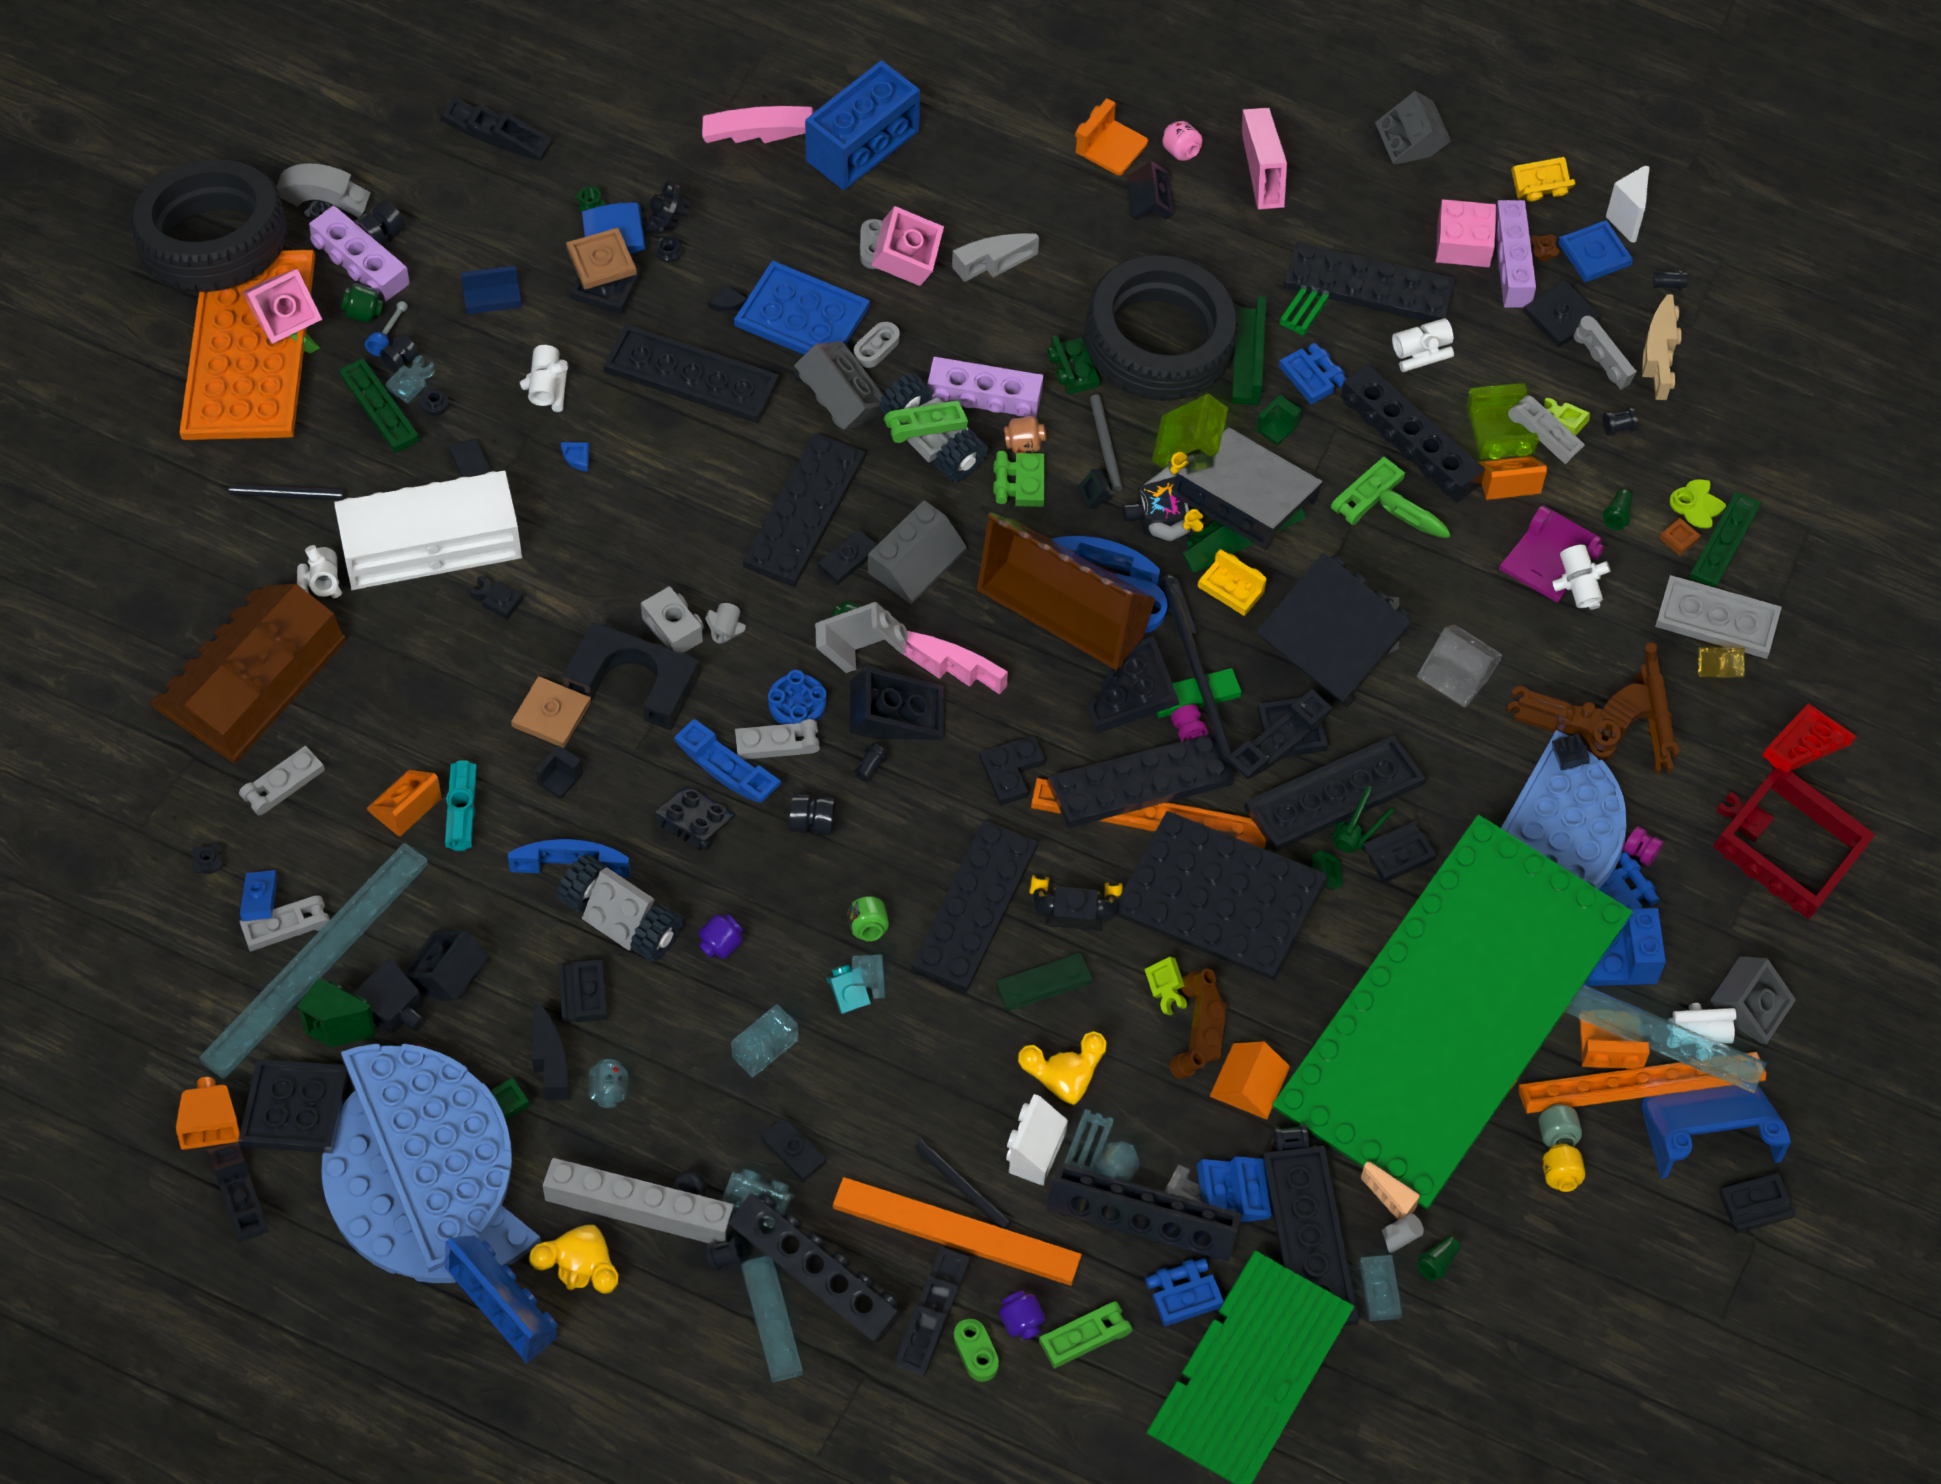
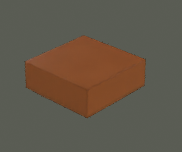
M1679 518L1660 534L1659 539L1681 556L1699 541L1701 535Z

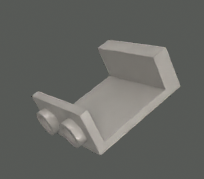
M877 602L815 623L816 648L846 673L856 670L855 650L876 642L886 640L901 654L907 652L906 640L908 639L906 627L891 616L889 611L883 609Z

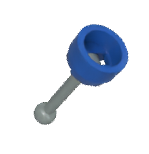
M398 302L396 312L382 332H374L367 338L365 348L371 354L380 356V350L387 345L389 346L386 335L400 314L407 310L408 305L406 302Z

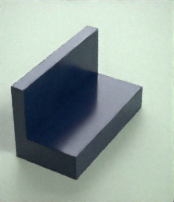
M516 265L461 273L467 315L522 307Z

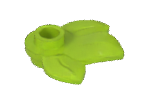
M1708 480L1690 481L1686 487L1675 490L1669 500L1670 506L1675 512L1684 514L1690 524L1699 528H1711V518L1719 515L1726 508V504L1708 493L1710 490V481Z

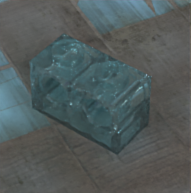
M776 1004L731 1041L732 1058L753 1078L798 1041V1024Z

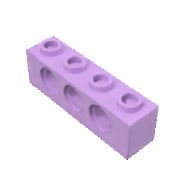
M1498 200L1495 218V238L1504 307H1524L1533 301L1536 290L1525 200Z
M334 205L309 223L311 231L310 240L317 249H323L328 253L330 259L336 265H342L352 279L355 281L359 280L365 286L376 289L379 293V298L384 302L410 284L407 267Z
M934 357L927 386L932 391V395H930L932 399L938 397L943 403L959 400L960 405L966 408L974 407L996 413L1004 412L1020 417L1034 416L1037 418L1043 388V375Z

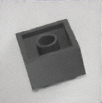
M1739 957L1710 1001L1716 1009L1735 1008L1736 1020H1733L1734 1027L1758 1042L1767 1044L1796 999L1768 958Z

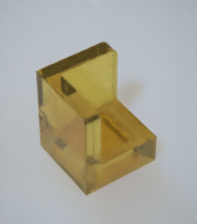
M1699 647L1698 675L1723 678L1744 677L1745 648Z

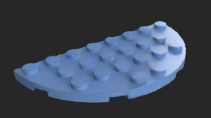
M1556 730L1501 829L1590 885L1600 889L1615 869L1625 843L1627 825L1623 794L1613 773L1602 759L1599 761L1588 750L1589 764L1561 771L1552 749V741L1562 737H1569V735Z
M370 1044L342 1051V1059L429 1273L445 1266V1245L449 1238L475 1235L479 1240L493 1223L503 1204L510 1181L512 1166L511 1142L504 1115L496 1099L484 1083H481L469 1073L465 1066L437 1051L409 1044H402V1046Z
M354 1091L343 1104L333 1153H323L322 1183L325 1198L339 1231L361 1256L389 1273H398L415 1278V1281L455 1283L456 1281L447 1272L445 1266L429 1273L357 1093ZM501 1206L493 1223L479 1239L480 1242L485 1240L490 1244L496 1253L494 1258L501 1266L515 1263L541 1242L539 1235L503 1206Z

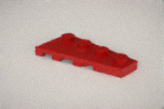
M1808 703L1766 748L1762 756L1769 760L1772 766L1782 769L1787 773L1852 745L1857 736Z

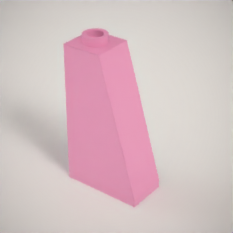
M1270 109L1243 110L1242 135L1257 208L1284 207L1287 162Z

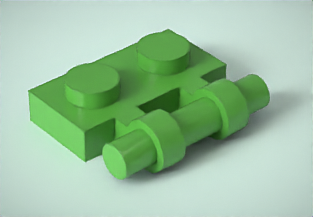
M997 452L996 460L993 463V471L996 474L993 492L996 495V502L1005 504L1007 496L1015 497V506L1044 507V454L1016 453V462H1009L1007 452ZM1007 475L1016 476V483H1009Z

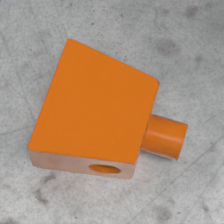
M211 1077L198 1079L197 1089L185 1090L182 1093L176 1124V1132L181 1150L238 1142L240 1132L228 1088L225 1085L216 1086V1081Z

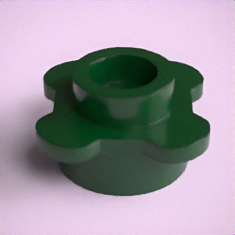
M585 187L578 192L575 197L580 203L579 211L582 213L592 208L605 206V202L601 199L602 191L595 187Z

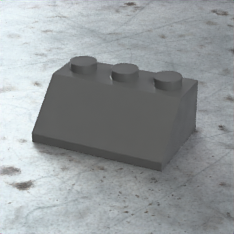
M843 341L817 343L794 365L799 371L801 380L812 388L816 393L817 401L828 409L832 414L833 422L843 430L856 429L882 413L879 404L882 402L883 393Z
M924 500L868 554V573L912 604L967 550V546L946 515Z

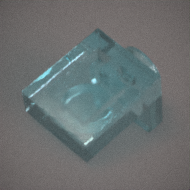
M882 954L853 956V985H866V988L872 987L873 999L885 998Z

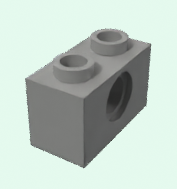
M670 586L641 602L642 619L660 642L669 650L682 654L703 642L702 629H704V625L697 614L692 615L688 610L684 597L681 594H676Z

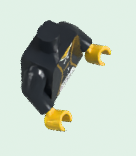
M1032 875L1029 892L1033 894L1036 912L1045 916V926L1102 931V921H1110L1115 916L1119 902L1118 899L1122 894V883H1119L1117 886H1110L1109 882L1105 883V898L1103 899L1099 891L1091 889L1055 887L1048 894L1050 879L1045 877V880H1041Z

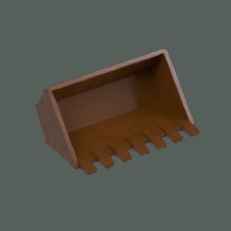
M991 512L988 513V524L977 591L1117 671L1123 665L1124 659L1144 637L1155 598L1118 578L1116 574L1098 567L1075 554L1070 548L1059 545L1021 522Z
M296 583L265 585L263 589L253 590L246 597V600L250 601V603L244 607H237L230 615L234 620L230 624L220 625L214 632L218 636L215 641H206L198 649L202 655L197 659H189L183 665L182 669L186 672L182 676L171 678L166 684V687L170 688L167 693L157 694L149 702V704L154 706L155 710L233 764H236L346 642V637L341 633L334 613Z

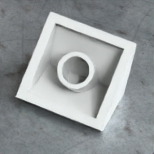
M1648 166L1641 167L1614 184L1606 214L1608 220L1630 242H1636L1645 211L1649 175Z

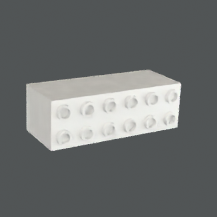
M492 471L484 475L460 477L446 482H432L424 486L405 487L397 491L378 492L370 496L346 498L342 501L334 502L352 590L522 558L518 526L506 471Z

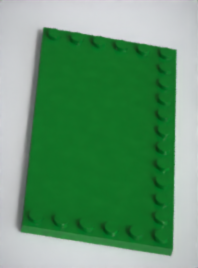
M1478 814L1272 1104L1273 1109L1298 1125L1305 1123L1308 1132L1362 1168H1364L1367 1161H1370L1418 1193L1420 1196L1418 1205L1428 1211L1633 915V911Z

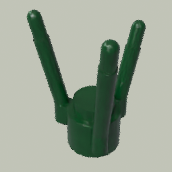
M1371 786L1366 788L1351 821L1346 822L1345 825L1344 821L1338 823L1332 835L1334 845L1344 852L1353 853L1356 849L1361 851L1363 844L1394 812V808H1389L1362 836V829L1357 825V822L1372 791Z

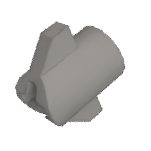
M722 603L718 606L717 612L711 610L707 612L705 619L711 629V636L716 643L727 642L745 631L746 625L738 622L740 609L730 603Z
M1412 1213L1382 1229L1389 1252L1397 1251L1422 1236L1424 1232L1421 1221Z

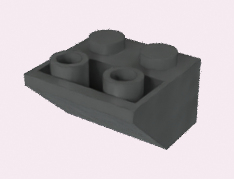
M1416 91L1375 122L1394 164L1431 157L1451 142L1434 101Z

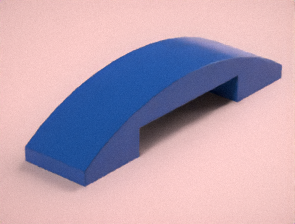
M1066 536L1051 539L1061 546L1070 548L1075 554L1088 561L1130 572V577L1146 580L1158 586L1160 569L1148 558L1129 547L1113 541L1087 536Z
M695 719L674 737L675 742L700 767L723 785L747 799L762 803L781 784L779 779L758 765L754 768L716 740V734Z
M557 839L540 841L519 847L508 853L510 872L540 873L541 863L572 864L574 861L578 862L580 856L588 854L619 876L630 877V864L627 856L610 847L583 840Z

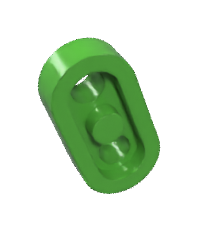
M975 1319L962 1320L954 1330L956 1348L968 1374L977 1381H988L998 1371V1356L983 1324ZM972 1330L976 1335L974 1337H967L964 1333ZM985 1358L988 1360V1363L980 1365L977 1363V1360Z

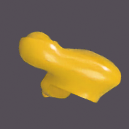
M1093 1031L1084 1035L1081 1041L1082 1053L1080 1055L1074 1052H1059L1047 1061L1044 1059L1042 1050L1035 1045L1025 1046L1019 1052L1018 1063L1023 1070L1037 1078L1059 1099L1075 1105L1085 1094L1095 1068L1106 1052L1107 1042L1102 1034Z
M595 1225L577 1227L566 1232L556 1240L537 1244L530 1252V1264L537 1270L549 1269L557 1263L558 1276L569 1290L583 1288L591 1280L598 1292L608 1294L618 1285L619 1274L609 1259L604 1236Z

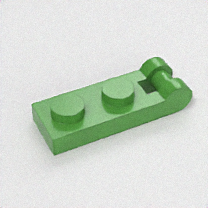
M959 400L894 410L884 416V421L887 427L891 428L890 434L896 443L904 442L911 437L966 429L968 423Z
M1383 457L1333 501L1331 509L1338 514L1342 513L1346 516L1347 522L1355 525L1370 508L1380 501V492L1382 490L1391 491L1404 479L1405 472L1386 457ZM1353 501L1357 505L1352 508L1348 503Z
M1118 1302L1107 1304L1039 1338V1343L1054 1369L1115 1339H1121L1133 1331L1129 1321H1124L1121 1316L1122 1309ZM1110 1320L1113 1326L1106 1329L1103 1321Z

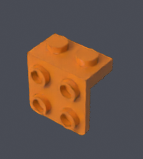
M1106 98L1100 106H1096L1093 109L1087 122L1081 123L1075 133V137H1077L1076 153L1116 175H1123L1146 148L1148 139L1115 121L1116 103Z
M1588 1009L1581 1011L1579 1022L1582 1067L1644 1068L1650 1053L1649 1042L1642 1041L1641 1015L1638 1012Z

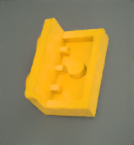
M1565 157L1513 166L1511 168L1518 200L1527 198V202H1533L1543 199V195L1546 194L1559 197L1568 194V190L1575 186V180H1570Z
M1221 549L1216 553L1215 562L1198 581L1200 589L1243 616L1250 611L1264 594L1266 577L1259 570L1250 568L1240 562L1235 555L1226 553Z

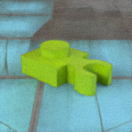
M1551 398L1545 399L1544 408L1575 436L1589 422V412L1569 403H1565L1561 407L1557 405L1555 400Z
M1168 957L1144 969L1153 996L1156 998L1163 997L1161 1009L1165 1014H1173L1171 1004L1174 1000H1176L1179 1008L1185 1009L1187 1007L1185 998L1178 994L1177 989L1184 987V983L1175 958Z

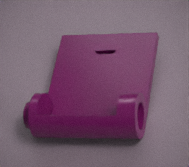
M1542 505L1534 515L1527 533L1502 562L1499 570L1558 603L1567 592V588L1556 592L1552 581L1562 578V574L1566 573L1560 553L1572 546L1585 545L1590 560L1596 561L1604 549V546L1601 544L1602 538Z

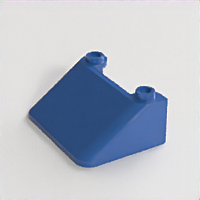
M1756 1082L1644 1097L1641 1108L1661 1179L1668 1178L1675 1161L1683 1160L1690 1154L1692 1149L1690 1135L1758 1126L1761 1138L1770 1145L1775 1163L1782 1161L1791 1144L1785 1123Z

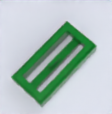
M1301 288L1281 317L1280 325L1304 336L1328 301L1329 295L1323 294L1320 297L1317 296L1318 292L1312 291L1292 322H1289L1307 294V290ZM1315 298H1318L1319 301L1301 327L1298 326Z

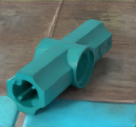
M457 761L451 764L449 793L446 797L448 808L445 846L454 851H465L467 848L472 847L473 819L476 814L474 803L477 766L469 761ZM459 804H466L464 807H456Z

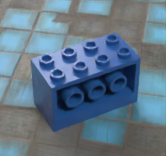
M879 61L805 119L806 161L842 190H846L919 132L920 89L885 62Z

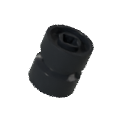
M382 200L370 211L371 214L365 213L354 221L355 224L381 246L387 243L388 237L393 238L405 229L403 217L395 206L386 200Z
M793 793L789 831L806 833L809 829H813L815 834L832 835L835 797L818 795L815 800H812L809 794Z

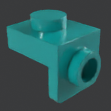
M848 964L833 969V975L826 977L827 983L831 984L840 1013L871 1004L860 969H850Z

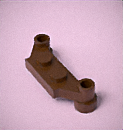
M1204 969L1200 972L1193 971L1182 977L1184 987L1181 989L1186 996L1195 998L1189 1051L1176 1055L1170 1060L1171 1073L1180 1080L1194 1075L1196 1070L1202 1068L1208 1061L1213 1062L1221 1056L1227 1003L1222 1002L1215 986L1216 976L1210 969Z

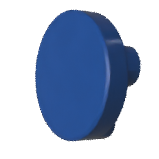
M792 670L788 675L778 679L772 685L768 693L769 711L772 717L781 725L801 723L808 719L817 722L826 710V690L815 678L803 674L800 670Z

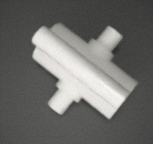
M1446 318L1423 324L1420 328L1414 327L1392 335V344L1396 355L1400 359L1408 356L1413 357L1399 362L1402 372L1454 356L1451 346L1438 350V347L1453 342V331Z
M540 345L534 348L531 373L527 374L526 378L520 381L523 390L529 389L528 398L533 404L540 406L552 404L553 411L560 412L563 410L566 373L568 369L567 362L559 360V351L553 346Z
M315 545L307 547L305 552L309 557L310 570L306 564L298 565L297 584L306 592H309L310 586L312 592L318 596L326 597L331 595L332 598L339 597L342 591L338 586L336 553L327 547L316 548Z
M1576 545L1563 550L1560 553V557L1566 573L1562 574V578L1552 581L1555 591L1557 592L1565 588L1572 590L1577 608L1589 607L1590 610L1599 608L1603 597L1597 580L1601 579L1600 575L1611 572L1608 562L1605 561L1597 565L1596 563L1591 564L1585 545Z
M1692 1003L1689 1005V1011H1674L1673 1018H1669L1667 1023L1670 1046L1695 1045L1696 1049L1700 1050L1702 1058L1712 1057V1047L1714 1044H1727L1734 1041L1735 1030L1733 1020H1736L1735 1008L1702 1010L1699 1003Z

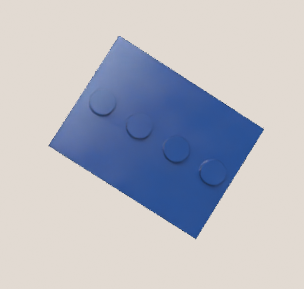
M772 260L735 317L734 326L805 355L817 343L843 341L847 345L869 310L870 300Z

